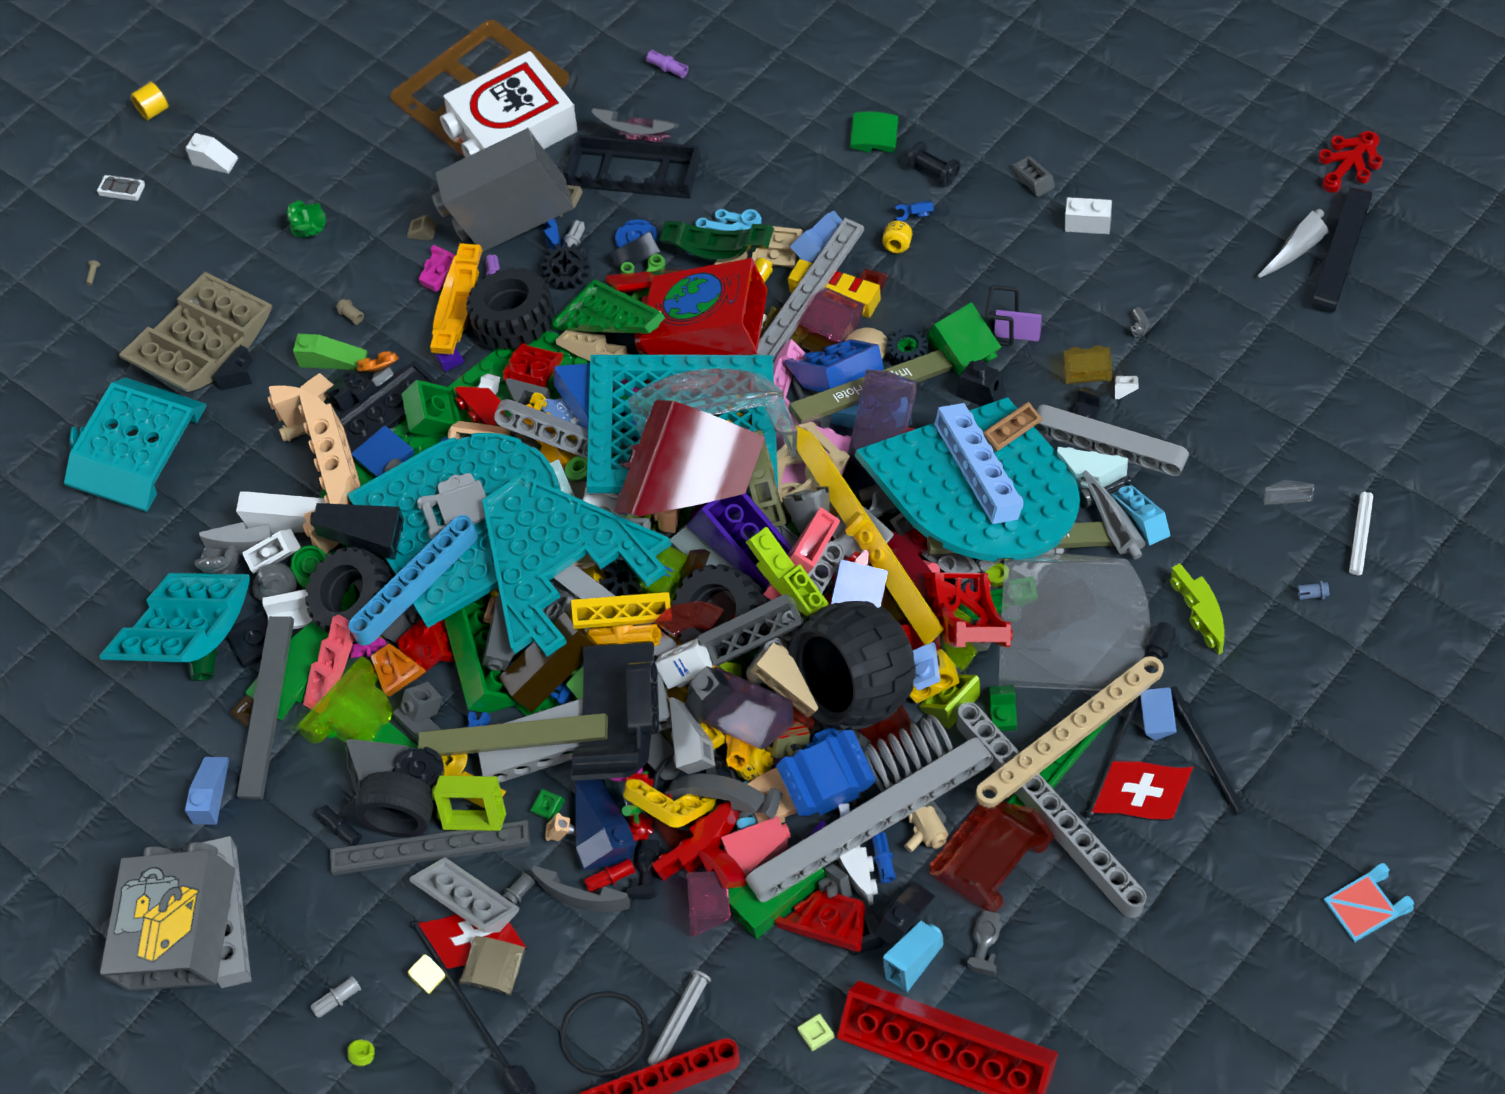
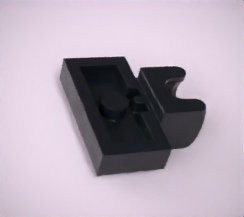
M350 369L334 381L335 384L326 391V394L334 406L339 404L340 409L344 411L355 403L354 399L361 402L374 392L377 387L373 381Z

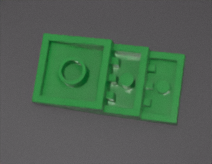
M312 621L291 639L277 717L279 720L284 719L296 701L301 703L305 698L311 664L318 661L322 640L327 639L329 633L321 630ZM258 677L245 692L253 700L255 698Z

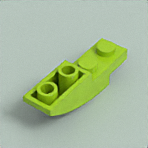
M765 527L746 541L760 561L756 566L781 595L787 594L793 597L800 612L808 617L820 608L829 605L801 564L797 566L793 564L768 527Z
M1180 563L1172 567L1170 583L1176 591H1180L1184 596L1185 603L1191 609L1190 623L1196 631L1199 630L1204 636L1207 646L1211 649L1213 648L1220 655L1223 653L1224 624L1216 597L1202 576L1193 580Z

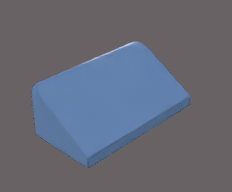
M1169 687L1148 689L1140 694L1146 735L1156 741L1176 733L1171 689Z

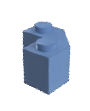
M834 210L827 213L813 228L805 231L790 247L802 260L814 263L843 220Z

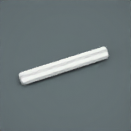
M1362 492L1359 499L1349 568L1350 574L1357 576L1362 574L1373 502V494L1370 492Z

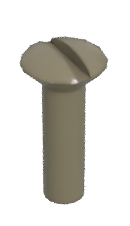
M95 260L88 261L90 269L86 284L89 286L93 283L96 268L100 267V263Z

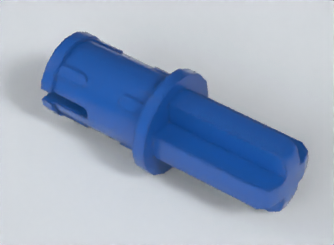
M880 832L871 838L875 852L873 860L877 863L880 882L891 883L896 880L892 863L893 854L889 851L886 834Z

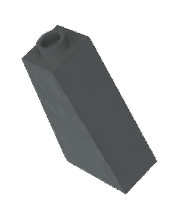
M498 587L482 665L494 671H505L515 654L510 647Z

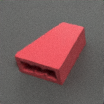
M777 816L723 836L721 839L724 851L738 863L745 875L748 876L753 870L788 850L787 839L791 838L786 823L781 824Z

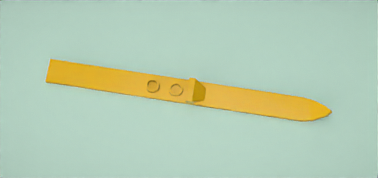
M789 425L788 428L799 455L819 485L829 487L830 502L846 524V534L853 536L861 549H866L869 552L868 559L874 568L888 571L886 587L925 645L930 644L944 628L818 439L806 429L797 425Z

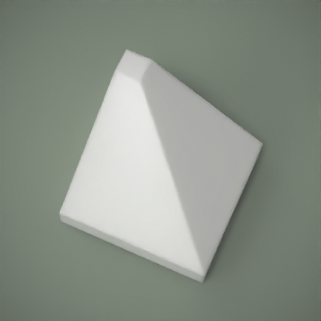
M1116 376L1115 399H1120L1137 390L1139 386L1138 377Z

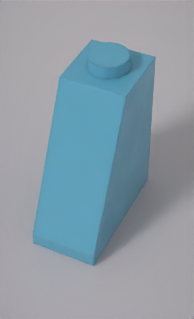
M920 921L883 957L886 980L907 993L942 948L943 934L932 924L927 925Z

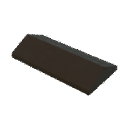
M564 611L553 622L566 639L567 643L546 657L537 644L533 642L499 676L511 697L531 712H534L584 662L583 646L598 645L583 628L573 629V619L567 611Z

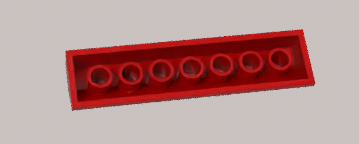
M860 980L848 992L837 1036L840 1040L986 1094H1045L1058 1056L1056 1051Z

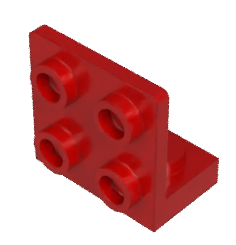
M421 619L396 641L399 650L423 667L426 672L439 661L455 662L444 619L429 628Z

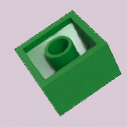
M416 380L402 393L409 432L430 436L447 432L452 425L460 421L458 407L455 402L454 388Z

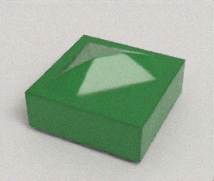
M542 789L530 811L540 817L551 820L558 814L565 800L561 796Z

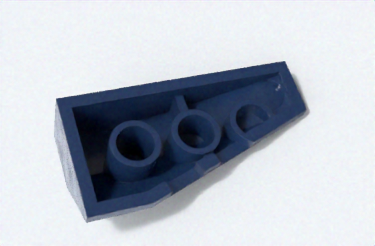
M601 779L575 781V850L583 871L619 864L628 858L631 861L636 847L635 840L627 821Z

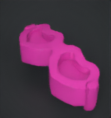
M377 638L369 645L353 644L350 656L351 658L362 657L367 653V656L370 657L372 655L371 651H379L386 646V641Z

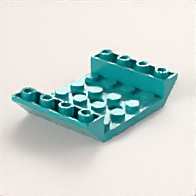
M128 378L111 382L70 452L64 484L148 512L157 496L154 486L187 425L190 421L194 423L199 421L207 406L206 403ZM112 423L118 424V426L114 429L110 430L106 428L108 425ZM129 431H138V433L134 436L127 435ZM154 436L159 438L154 443L147 442L149 438Z

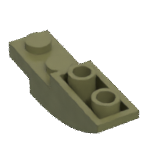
M762 429L753 431L754 433L764 436ZM764 440L749 481V488L753 502L770 522L777 527L785 525L787 521L774 479L775 473Z

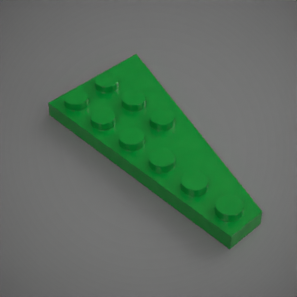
M594 279L553 319L550 327L552 330L649 334L658 328L665 317L661 311Z

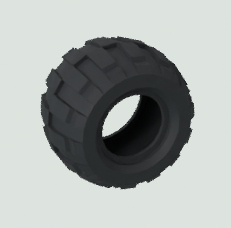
M858 600L833 603L809 615L803 620V626L796 627L792 632L791 641L787 643V651L793 657L818 706L817 711L810 717L814 718L820 725L826 728L833 727L836 730L867 728L890 717L905 702L906 698L910 696L913 690V679L916 677V666L911 643L900 623L882 606L878 608L873 602Z

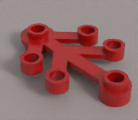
M1364 131L1357 138L1344 139L1342 136H1334L1331 140V148L1334 150H1342L1344 147H1357L1354 150L1334 153L1329 149L1320 151L1319 161L1322 164L1344 160L1335 172L1328 173L1324 177L1323 189L1330 193L1339 191L1341 178L1353 164H1355L1357 171V181L1367 183L1370 180L1371 172L1365 168L1362 154L1365 151L1369 156L1368 165L1371 169L1381 168L1383 159L1376 151V147L1379 145V136L1372 131Z

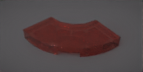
M702 601L677 604L664 611L655 620V624L674 637L681 631L691 627L703 628L709 631L723 614L724 609Z

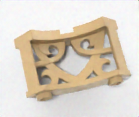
M814 422L798 425L810 431L818 439L822 447L829 453L828 456L838 471L841 472L850 456L845 451H840L816 428L817 425ZM792 437L777 451L778 493L785 517L790 515L783 504L782 497L806 489L817 491L816 487H820L807 466L805 469L807 481L805 483L788 482L782 484L786 466L805 463L799 455Z

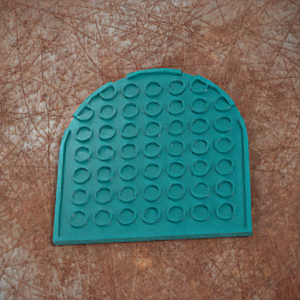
M1007 397L969 410V412L973 414L977 426L984 432L1018 408ZM934 423L857 449L855 457L920 533L927 538L931 536L943 543V548L970 558L986 561H997V558H1012L1013 561H1019L1042 555L1058 546L1061 540L1070 533L1079 511L1080 497L1074 475L1067 468V464L1059 459L1057 452L1035 427H1032L999 451H993L998 461L1002 463L1008 478L1012 480L1018 495L1023 499V508L1018 520L992 524Z
M472 433L471 437L457 440L456 437L439 442L347 495L353 505L400 507L404 523L396 559L386 558L393 572L397 575L431 541L428 534L429 526L423 510H420L417 500L423 496L439 494V483L448 480L453 475L470 473L474 481L479 480L487 497L519 474H523L561 491L558 478L550 462L535 447L522 443L518 438L498 433ZM437 503L432 507L438 526L446 525ZM486 520L474 524L478 533L475 543L413 602L427 628L499 587Z

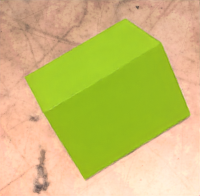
M958 674L960 683L927 698L919 706L920 709L928 715L935 716L941 725L949 729L957 720L959 707L966 702L974 703L980 697V680L977 675Z

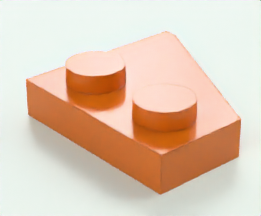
M387 644L371 655L383 692L389 697L426 672L423 667L391 644Z

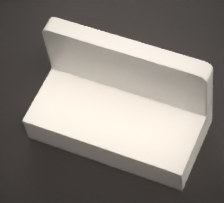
M306 589L262 598L268 620L269 616H292L294 619L293 629L303 628L308 625L312 618L307 613L309 606L305 604V596H308Z

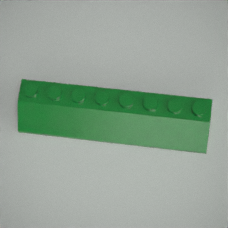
M490 593L444 619L467 708L471 711L487 713L520 704L511 697L499 678L504 670L494 671L482 665L490 623L483 621L490 597H492Z

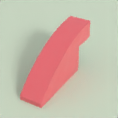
M820 507L788 553V557L795 566L801 564L806 573L809 574L816 565L840 520ZM771 583L763 594L771 600L782 596Z

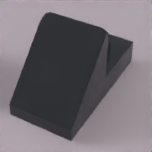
M239 345L213 375L218 389L226 390L252 383L246 370L250 366L252 358L246 347Z
M1089 387L1079 389L1078 401L1072 413L1096 420L1105 402L1107 393Z

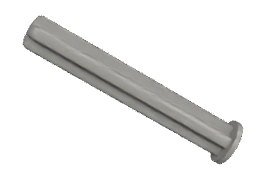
M697 970L692 971L693 977L648 1058L649 1065L652 1066L666 1060L706 983L709 984L711 982V979L706 974Z

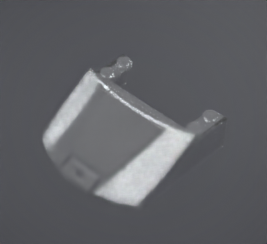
M728 368L688 371L656 381L628 399V404L641 437L656 400L676 401L711 415L764 405L774 430L782 435L790 456L796 457L798 430L785 403L784 391L763 374Z

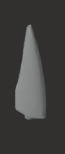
M1317 209L1315 212L1312 211L1292 231L1277 256L1257 276L1258 278L1277 271L1293 262L1328 234L1327 226L1321 219L1324 216V212L1321 209Z
M1085 470L1083 475L1101 514L1109 537L1120 554L1131 553L1134 559H1138L1142 556L1140 549L1145 547L1146 541L1115 499Z

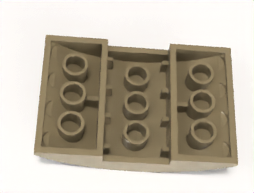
M204 272L177 298L178 306L154 329L147 327L119 356L186 392L199 389L215 380L213 375L239 345L247 349L250 347L266 322L272 309V304Z

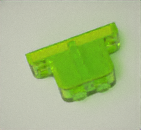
M361 656L297 725L303 738L311 743H320L328 735L333 734L345 743L349 739L371 741L381 726L390 720L393 708L387 695L374 686L377 681V675L369 660Z

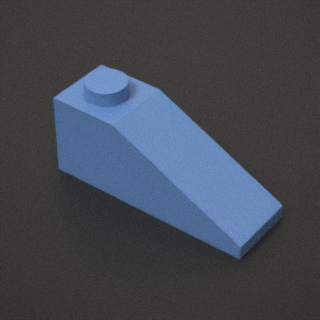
M204 757L189 788L185 812L193 824L217 825L229 764L228 757Z

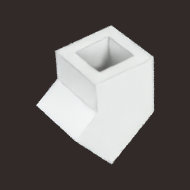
M486 374L481 377L478 387L490 388L496 395L499 389L500 377Z

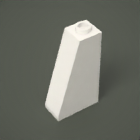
M240 492L236 512L248 528L269 524L273 534L287 529H291L293 533L305 532L303 524L306 523L304 514L315 510L316 503L326 502L324 498Z

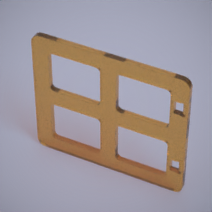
M495 20L484 22L391 93L393 103L464 157L465 155L461 147L464 141L460 136H458L460 139L457 142L453 141L442 126L440 116L447 113L446 105L433 112L411 95L442 72L449 73L464 85L478 78L479 76L459 63L458 60L485 39L491 37L512 52L511 55L490 71L531 51L560 88L567 85L570 80L569 74ZM412 103L417 106L415 110L409 107Z

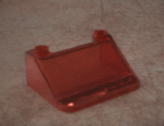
M1002 801L991 808L983 807V805L979 804L932 862L929 871L933 877L984 910L996 913L1004 903L1003 896L996 890L1028 849L1041 853L1047 849L1055 836L1033 808Z

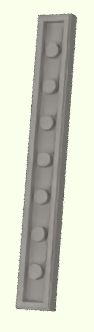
M844 218L759 340L758 351L754 355H773L774 362L783 346L790 339L864 232L863 225Z

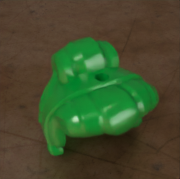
M301 200L289 204L287 216L291 223V233L299 238L313 237L323 231L326 215L320 208L321 205L319 203L305 205Z

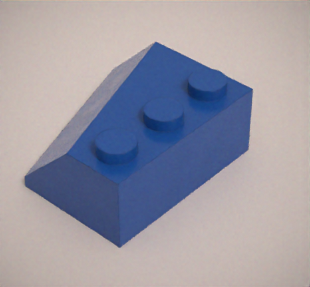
M854 339L825 347V352L805 353V358L801 360H794L793 358L785 360L787 367L803 388L823 392L884 370L879 344Z

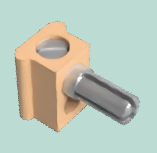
M560 813L555 815L546 824L545 838L547 841H560L566 834L576 835L575 826L570 824V818L563 817Z

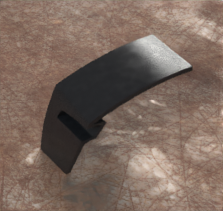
M654 642L583 646L582 716L605 713L608 716L607 740L580 742L579 746L575 747L572 755L570 780L610 779L632 776L649 760L651 735L657 734L659 731L658 670L654 662Z

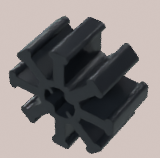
M615 559L618 564L617 570L608 565L602 568L603 573L608 579H599V584L615 596L631 595L633 592L638 595L648 594L642 580L629 565L627 566L624 560Z

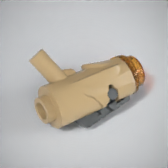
M934 801L908 815L909 822H913L915 826V834L904 845L909 852H913L922 841H924L927 847L938 848L945 844L948 837V832L944 827L946 816Z

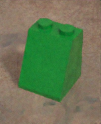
M972 302L934 324L926 335L927 341L936 351L941 350L953 365V370L959 376L963 374L970 361L983 360L988 364L998 357L997 352L1001 349L1000 344Z

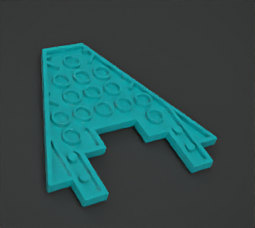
M519 474L482 500L510 647L514 654L534 641L546 657H548L567 643L564 636L542 610L561 597L549 580L588 554L600 569L621 556L647 587L667 574L665 567L655 556L672 545L668 537L526 475Z

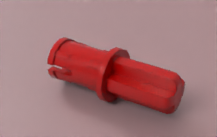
M628 858L610 868L606 866L604 871L585 879V885L588 891L592 893L609 884L615 885L616 881L634 874L635 869Z

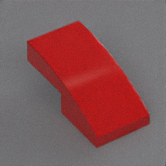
M709 849L698 852L708 874L716 873L723 888L744 887L747 884V876L738 863L725 851Z

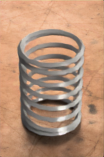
M929 714L927 720L921 719L920 724L927 741L939 759L946 752L936 736L932 721L941 732L949 752L953 750V747L939 720ZM911 723L910 732L929 765L933 761L926 742L918 727ZM900 728L899 735L911 760L916 765L917 771L924 767L920 764L918 754L909 735L904 729ZM890 733L888 736L889 743L896 758L905 770L907 778L914 773L909 768L900 743ZM878 739L879 750L890 771L893 773L895 783L897 784L904 779L899 775L886 743L882 739ZM871 744L865 745L863 753L876 778L875 783L881 792H884L894 785L888 780L875 748ZM870 759H871V761H872V763H873L875 769L877 770L878 774H879L880 777L882 778V780H883V782H884V785H885V788H884V786L881 784L880 780L878 779V777H877V775H876V773H875V771H874V769H873V766H872V764H871V762H870Z

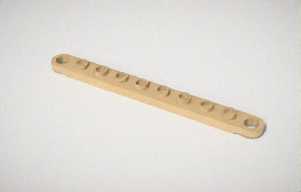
M1145 657L980 783L976 791L977 802L983 805V807L991 808L1012 795L1159 680L1164 670L1162 662L1155 657ZM1147 665H1151V667L1154 666L1157 672L1148 673L1144 669V667H1146ZM990 789V791L993 790L996 796L989 799L984 797L982 792L983 790Z

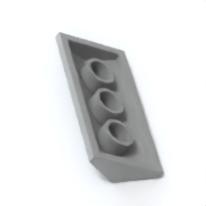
M445 857L410 877V882L484 933L500 932L519 911V907Z

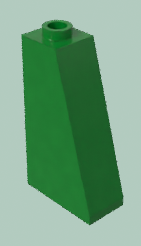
M825 867L765 902L759 901L748 883L744 887L730 888L721 894L723 905L758 939L776 924L775 920L779 916L784 918L794 909L795 905L804 901L819 888L818 882L826 878Z

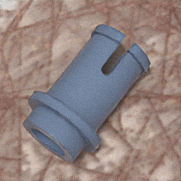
M1322 580L1315 584L1297 585L1299 600L1312 598L1324 600L1325 597L1330 595L1328 582H1323Z

